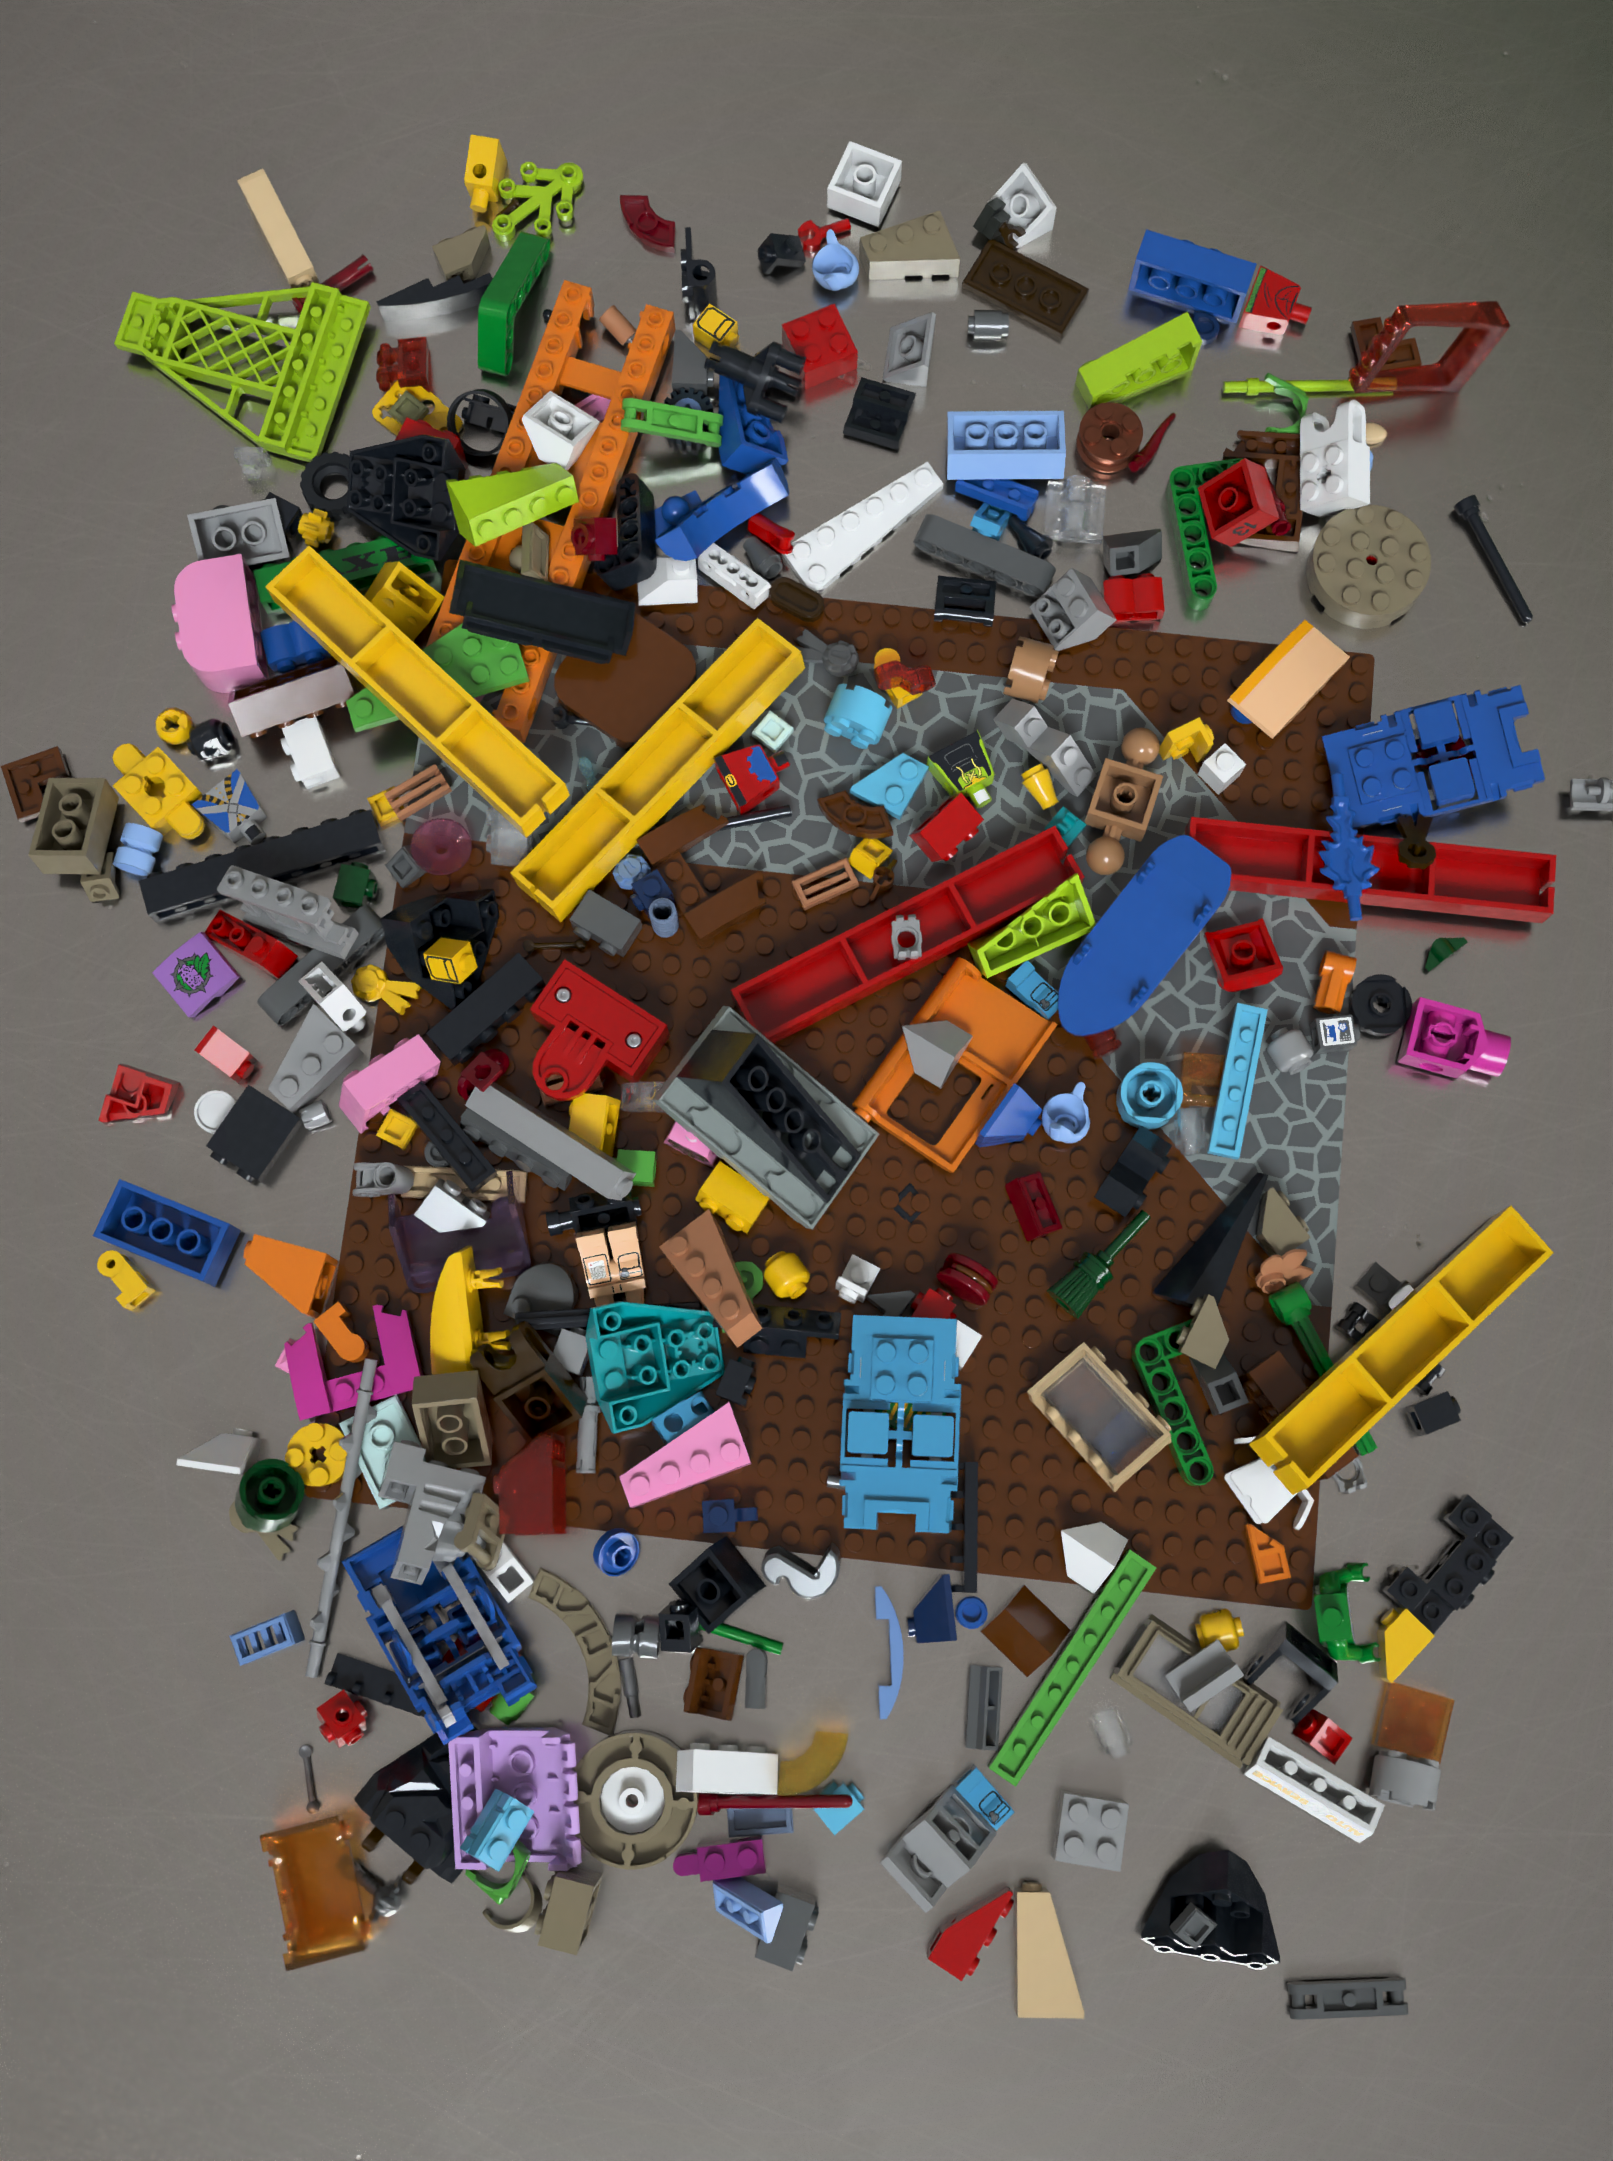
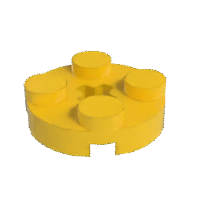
M311 1423L308 1426L302 1427L293 1435L287 1447L285 1461L296 1472L298 1471L305 1485L323 1487L336 1483L343 1477L347 1452L339 1445L340 1439L345 1437V1435L333 1425ZM323 1446L326 1449L323 1453L327 1457L324 1462L318 1460L314 1463L312 1461V1450L314 1448L320 1449Z

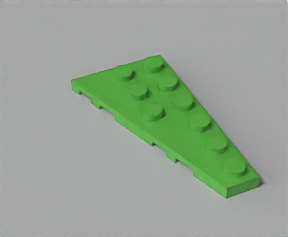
M462 624L422 650L473 698L529 682L519 644L469 632L467 629L462 628ZM367 688L346 701L355 732L400 720Z

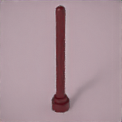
M699 1793L697 1811L700 1816L714 1815L715 1812H720L721 1809L849 1808L853 1803V1799L848 1794L721 1795Z

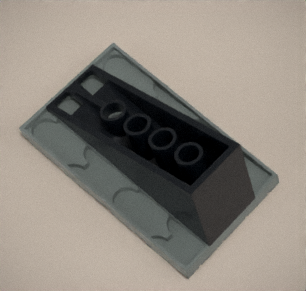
M722 1006L715 1018L697 1039L698 1041L694 1043L680 1062V1065L675 1068L652 1100L687 1132H691L719 1158L724 1159L764 1196H768L791 1218L802 1224L805 1228L813 1229L880 1134L731 1007Z

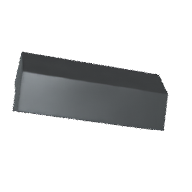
M970 1664L966 1748L998 1750L1003 1667Z

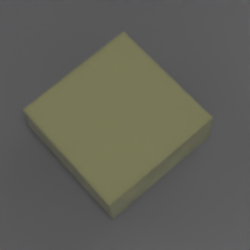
M407 390L388 411L389 415L401 425H403L406 417L415 421L418 419L423 420L430 412L427 406Z

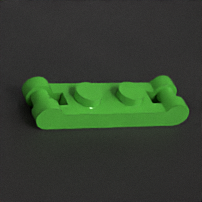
M624 398L622 401V409L625 411L624 419H621L620 429L622 431L640 432L696 442L709 447H720L722 445V436L719 435L720 427L723 426L724 416L721 414L635 398ZM636 412H643L644 419L637 420ZM703 424L708 426V432L702 431Z

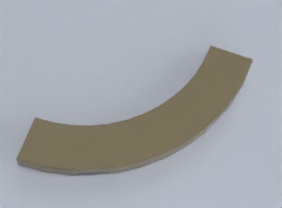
M540 1567L528 1598L550 1609L569 1627L575 1636L586 1662L589 1681L588 1702L582 1725L611 1736L615 1730L621 1703V1673L618 1656H612L611 1634L595 1607L578 1589L557 1574Z

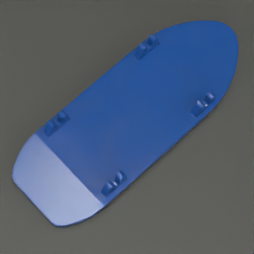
M1188 835L1177 836L1160 845L1145 861L1070 958L1064 970L1058 993V1014L1061 1026L1074 1036H1088L1112 1029L1134 1015L1151 996L1224 901L1230 887L1231 867Z

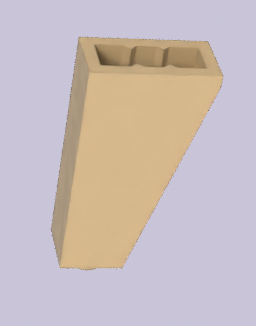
M262 168L237 180L248 208L290 288L308 287L311 285V282H319L314 267L264 169Z
M1023 1882L1022 1888H1014L1015 2013L1018 2018L1084 2019V2009L1051 1894L1047 1888H1042V1883Z

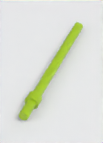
M1246 378L1245 381H1223L1222 387L1223 393H1245L1246 396L1274 392L1275 386L1266 381H1259V378ZM1396 379L1284 380L1305 392L1395 391Z

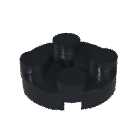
M1377 974L1367 977L1354 987L1349 999V1011L1361 1032H1367L1374 1036L1390 1035L1401 1028L1409 1019L1412 1012V999L1405 986L1402 988L1396 982L1397 979L1389 975ZM1377 998H1381L1382 1003H1387L1388 1007L1382 1013L1374 1008L1373 1003L1377 1001Z

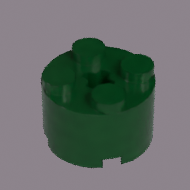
M264 1459L252 1465L241 1478L235 1496L236 1512L244 1527L269 1533L289 1526L294 1520L304 1497L305 1488L301 1475L298 1471L296 1472L288 1463L279 1459ZM270 1493L271 1498H268V1496L264 1494Z

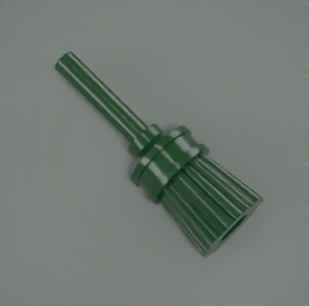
M1141 1210L1104 1251L1099 1250L1096 1254L1084 1252L1082 1257L1073 1263L1074 1268L1047 1290L1052 1299L1071 1316L1079 1319L1096 1293L1102 1291L1108 1281L1110 1282L1114 1278L1110 1267L1114 1264L1113 1259L1151 1217L1144 1210Z

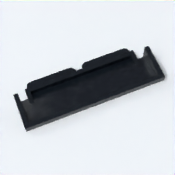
M460 560L449 613L464 616L462 628L472 633L525 646L533 645L541 647L546 651L599 664H609L612 653L626 656L633 634L636 603Z

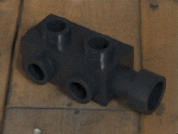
M631 1191L622 1200L607 1199L598 1192L591 1194L583 1193L569 1198V1211L559 1212V1210L546 1212V1220L550 1236L563 1234L564 1230L575 1229L577 1234L605 1228V1231H608L610 1226L635 1221L636 1225H638L637 1216L642 1215L639 1197L633 1198Z

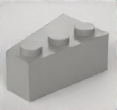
M313 1004L268 1090L293 1114L299 1116V1110L310 1105L363 1052Z

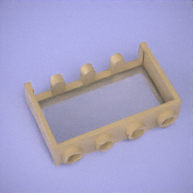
M1083 1342L1031 1387L1027 1393L1030 1401L1107 1485L1116 1492L1124 1482L1167 1444L1172 1442L1171 1434L1169 1433L1172 1429L1160 1415L1155 1418L1147 1408L1150 1405L1140 1393L1136 1392L1133 1395L1125 1386L1128 1384L1127 1380L1117 1369L1111 1371L1104 1364L1106 1358L1095 1346L1090 1349Z

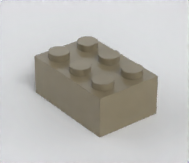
M48 778L28 854L43 874H101L119 800L118 795L106 778Z
M478 1370L414 1377L412 1408L422 1448L426 1449L425 1461L428 1463L430 1460L446 1463L448 1468L452 1469L492 1465L493 1436Z
M573 1867L568 1871H555L551 1880L549 1879L543 1897V1900L549 1902L546 1909H543L542 1914H539L534 1934L540 1936L538 1946L578 1955L587 1940L603 1873L581 1867Z

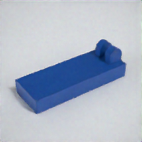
M1009 479L957 480L955 485V492L1016 514L1022 521H1027L1030 517V513L1033 512L1039 495L1038 490Z

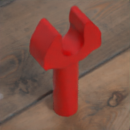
M847 218L822 227L814 224L812 220L804 222L798 228L799 238L807 235H812L813 238L803 241V250L810 252L821 250V242L826 238V232L829 229H832L835 235L851 230L849 219Z

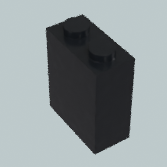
M248 1085L206 1147L213 1151L210 1157L222 1165L226 1166L228 1162H231L239 1169L236 1171V1174L252 1183L255 1178L262 1183L303 1124V1121L286 1108Z

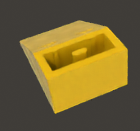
M399 561L385 563L364 596L412 641L431 621L444 600L442 594Z

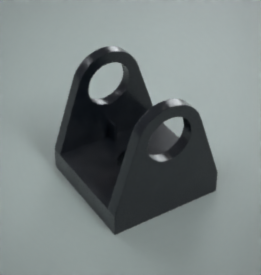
M1286 1621L1251 1665L1243 1681L1251 1685L1279 1656L1286 1655L1314 1679L1312 1685L1296 1704L1289 1716V1719L1296 1724L1338 1683L1337 1662Z

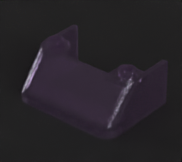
M512 1171L506 1172L508 1196L500 1197L492 1203V1218L488 1219L483 1227L439 1233L435 1229L432 1230L429 1225L414 1214L402 1216L395 1193L388 1194L389 1230L407 1286L410 1290L416 1293L436 1291L438 1280L447 1258L468 1245L473 1248L475 1270L502 1268L503 1272L501 1274L489 1277L490 1279L520 1275L530 1268L531 1258L522 1204Z

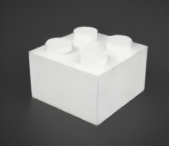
M849 141L827 188V208L880 227L901 181L902 161Z

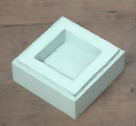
M769 711L753 730L752 737L776 753L794 730L792 726L772 711Z

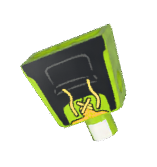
M978 730L928 756L927 766H929V771L950 796L962 793L965 798L970 796L977 809L984 807L992 801L985 787L993 783L994 771Z

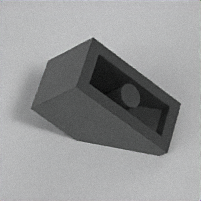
M675 330L672 389L679 395L680 388H684L685 393H689V387L694 388L695 394L700 390L704 393L705 398L708 396V387H714V370L704 368L706 358L708 357L681 330Z

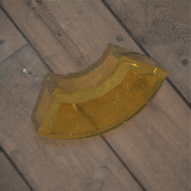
M816 1728L813 1740L805 1751L794 1757L781 1758L778 1795L787 1796L803 1793L826 1780L836 1769L843 1757L848 1740V1731Z

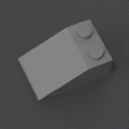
M276 498L187 515L198 561L242 554L248 566L290 557Z

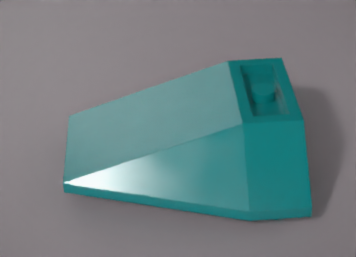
M624 1301L590 1308L585 1337L595 1396L613 1434L645 1426L660 1414L723 1376L725 1368L718 1327H713L714 1318L708 1311Z

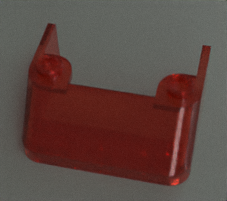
M540 1432L500 1467L499 1474H494L493 1490L494 1494H499V1534H567L566 1449L563 1436L555 1432Z

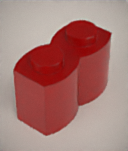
M1146 573L1137 576L1136 579H1125L1124 576L1118 575L1111 576L1108 580L1103 581L1101 588L1102 597L1117 619L1114 623L1132 620L1152 621L1163 618L1165 608L1162 577H1154L1153 574Z

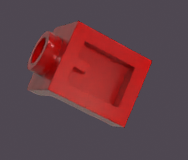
M1314 1709L1299 1721L1293 1731L1297 1738L1307 1743L1334 1765L1353 1739L1331 1719Z

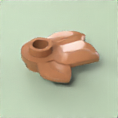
M1293 1249L1282 1256L1272 1255L1261 1264L1260 1272L1255 1278L1257 1286L1264 1293L1271 1294L1281 1290L1286 1285L1296 1281L1299 1282L1313 1274L1314 1272L1311 1268L1301 1265L1308 1254L1307 1250Z

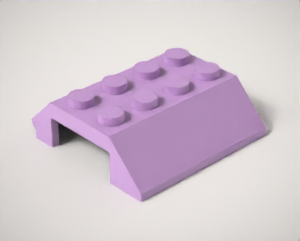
M492 1727L467 1732L448 1743L455 1869L486 1870L489 1868V1866L461 1850L460 1847L467 1835H470L471 1828L495 1788L512 1796L534 1811L518 1839L532 1852L528 1862H550L548 1864V1871H568L570 1868L577 1867V1864L582 1863L581 1841L575 1837V1834L580 1833L579 1806L573 1802L578 1800L577 1772L572 1771V1767L576 1766L575 1742L570 1741L569 1733L555 1727ZM513 1849L505 1862H515Z

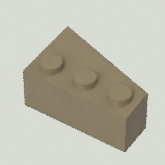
M940 210L860 237L859 257L869 280L905 279V276L922 275L923 278H932V275H949L950 278L958 277L960 257Z

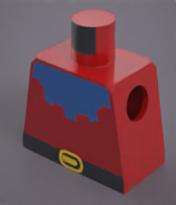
M759 744L714 758L715 769L739 814L749 812L780 788L779 778L776 773L790 767L789 761L782 750L767 757L762 746Z

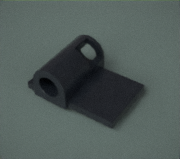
M686 227V249H681L683 303L688 302L690 320L696 319L695 313H702L709 303L715 307L718 298L715 268L707 260H693L691 227ZM701 266L706 267L709 272L701 270Z

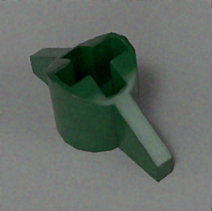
M1464 937L1436 939L1430 947L1425 969L1430 972L1467 944L1468 941Z

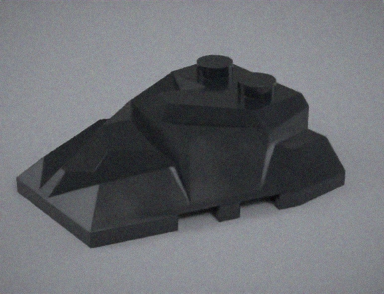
M472 1723L474 1729H472L471 1731L480 1730ZM436 1732L413 1749L375 1772L354 1800L361 1810L371 1817L369 1820L395 1844L422 1867L430 1868L439 1877L452 1884L464 1869H455L448 1743L443 1745Z

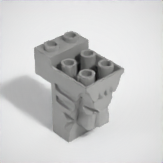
M408 1440L394 1441L386 1463L378 1496L407 1503L409 1506L390 1578L422 1585L432 1561L452 1562L457 1557L465 1555L466 1552L460 1551L454 1545V1538L458 1532L463 1530L465 1510L471 1502L473 1493L482 1494L486 1477L480 1476L479 1472L469 1468H461L460 1470L448 1468L446 1463L437 1460H430L429 1463L424 1462L426 1449L420 1448L419 1444Z

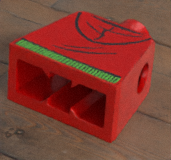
M1260 266L1238 327L1282 335L1285 333L1289 320L1306 325L1312 307L1296 302L1301 290L1300 285Z

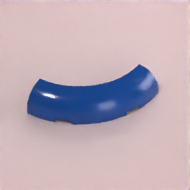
M777 458L747 473L744 478L736 483L738 486L734 489L732 485L724 487L678 519L679 522L676 523V528H666L655 539L660 549L675 560L689 561L696 559L710 545L733 528L770 505L789 496L788 483Z

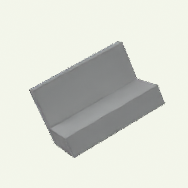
M1216 1639L1164 1676L1186 1709L1192 1712L1239 1680L1244 1674L1238 1665L1233 1662L1220 1641Z

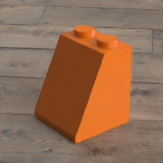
M254 1234L252 1241L249 1240L244 1249L243 1258L246 1259L245 1265L301 1313L313 1319L323 1314L339 1261L327 1253Z

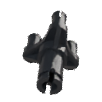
M714 341L709 353L719 356L721 361L712 357L706 358L704 368L707 370L713 369L714 373L743 384L747 413L754 416L760 414L782 424L788 406L766 398L765 392L773 387L796 397L799 389L789 384L799 388L801 387L802 379L779 371V367L776 365L800 375L807 357L783 349L782 344L774 341L756 353L755 356L725 344L721 346L719 342Z

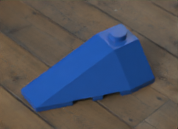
M720 375L718 414L724 417L723 426L720 427L719 435L722 436V445L718 449L722 466L747 474L774 458H777L780 466L785 465L789 460L781 432L774 430L769 418L760 414L754 416L747 413L743 384Z

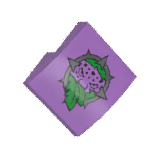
M199 932L185 942L152 972L188 1017H196L214 997H221L240 977L204 932Z

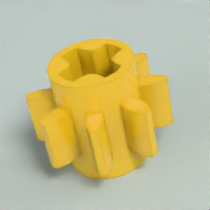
M314 508L313 513L309 512V514L304 513L298 525V532L305 539V544L318 548L320 543L330 542L334 533V522H331V518L327 517L328 512Z

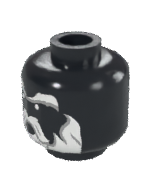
M215 718L192 726L189 731V739H187V746L191 754L197 755L198 758L206 762L227 755L234 744V735L229 725Z

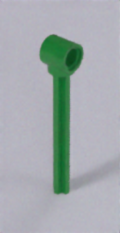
M1296 1281L1269 1295L1268 1300L1277 1318L1282 1323H1285L1286 1326L1292 1325L1320 1378L1334 1364L1308 1317L1312 1309L1311 1301L1304 1288ZM1369 1430L1355 1443L1361 1456L1369 1454L1378 1448Z

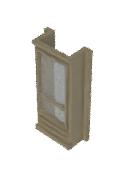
M1150 1614L1144 1623L1147 1626L1121 1668H1116L1109 1679L1239 1769L1243 1763L1249 1766L1283 1712V1709L1279 1707L1281 1702L1255 1684H1246L1243 1681L1244 1677H1241L1204 1704L1189 1712L1164 1675L1202 1649L1159 1618Z

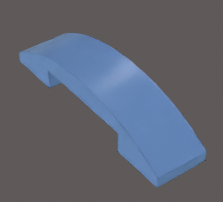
M874 1586L876 1620L888 1619L891 1684H878L879 1718L887 1719L900 1689L903 1673V1640L899 1621L888 1595L882 1586Z

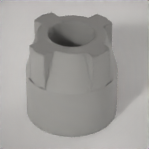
M319 1100L299 1110L303 1124L309 1131L332 1122L330 1111L323 1100Z

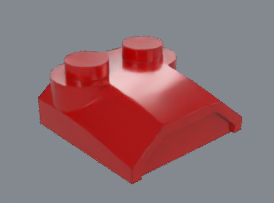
M1263 918L1258 919V921L1204 933L1217 972V983L1223 990L1237 992L1265 985L1282 974L1283 966Z

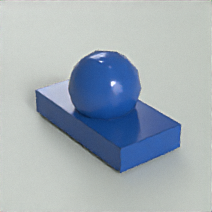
M696 490L682 497L671 496L664 501L661 507L654 510L656 538L666 528H676V523L679 522L678 519L702 502Z

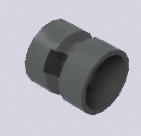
M616 1613L612 1636V1656L630 1657L633 1652H637L639 1658L658 1659L660 1645L659 1617L643 1615L640 1620H637L634 1615Z

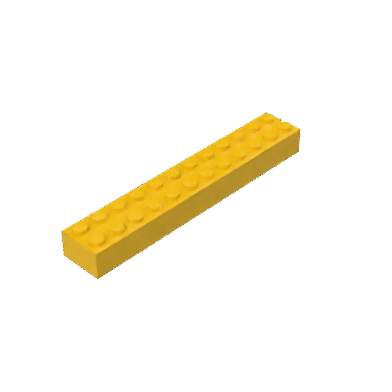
M308 546L265 586L277 605L526 838L546 820L545 811L551 815L570 796L566 784L312 547Z
M757 618L510 872L517 885L537 903L539 902L559 922H562L582 901L588 890L592 891L638 843L636 840L646 835L714 764V758L723 755L805 669L801 651Z
M1512 1205L1497 1213L1249 1443L1250 1447L1268 1467L1273 1464L1276 1466L1277 1469L1273 1473L1292 1495L1309 1488L1554 1252Z

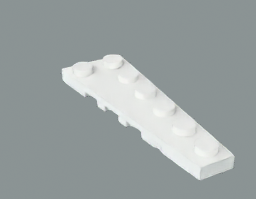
M927 461L792 542V553L782 555L801 583L820 594L837 580L840 574L851 564L857 563L861 556L871 547L877 546L882 541V538L891 530L898 528L906 521L907 517L914 514L943 489V483Z

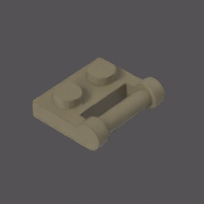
M473 1493L471 1502L465 1510L463 1530L456 1534L454 1545L460 1551L468 1552L474 1557L481 1569L485 1571L494 1569L498 1563L510 1516L487 1495ZM478 1536L486 1542L485 1549L476 1542Z

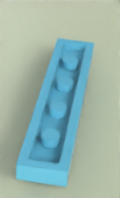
M1241 1003L1235 1005L1207 1149L1208 1154L1236 1160L1240 1158L1268 1009Z

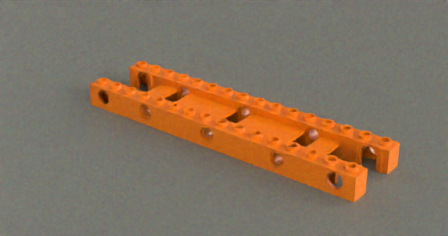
M564 280L490 476L497 475V472L501 471L517 472L521 471L522 468L547 464L538 458L522 422V417L549 391L561 396L564 387L567 386L611 400L603 423H599L578 460L567 470L574 477L579 502L572 505L565 526L542 519L533 522L549 535L548 581L581 589L591 561H588L587 556L575 555V547L571 541L574 519L607 518L616 495L617 484L622 478L638 432H625L620 429L621 419H624L625 411L622 409V401L624 398L650 401L676 329L674 312L646 304L644 311H640V322L632 343L629 342L628 355L621 372L576 359L578 349H582L583 346L580 332L582 314L583 318L589 321L590 317H594L595 305L592 288ZM636 412V419L643 420L644 413ZM523 526L476 547L466 539L426 647L463 623L464 616L449 613L459 561L464 560L520 574L515 572L510 566L509 556L512 549L517 545H522ZM519 644L529 682L505 688L497 710H493L492 714L520 742L525 743L557 653L546 651L541 647L533 645L525 646Z

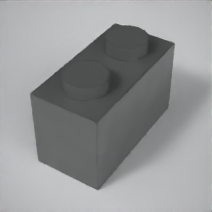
M588 890L569 919L574 928L573 932L585 941H589L591 938L600 943L599 948L611 956L617 953L623 958L643 928L639 918L591 890Z

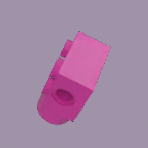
M1419 997L1412 1004V1012L1406 1023L1397 1062L1456 1079L1468 1069L1499 1077L1504 1070L1509 1056L1511 1037L1484 1029L1480 1013Z

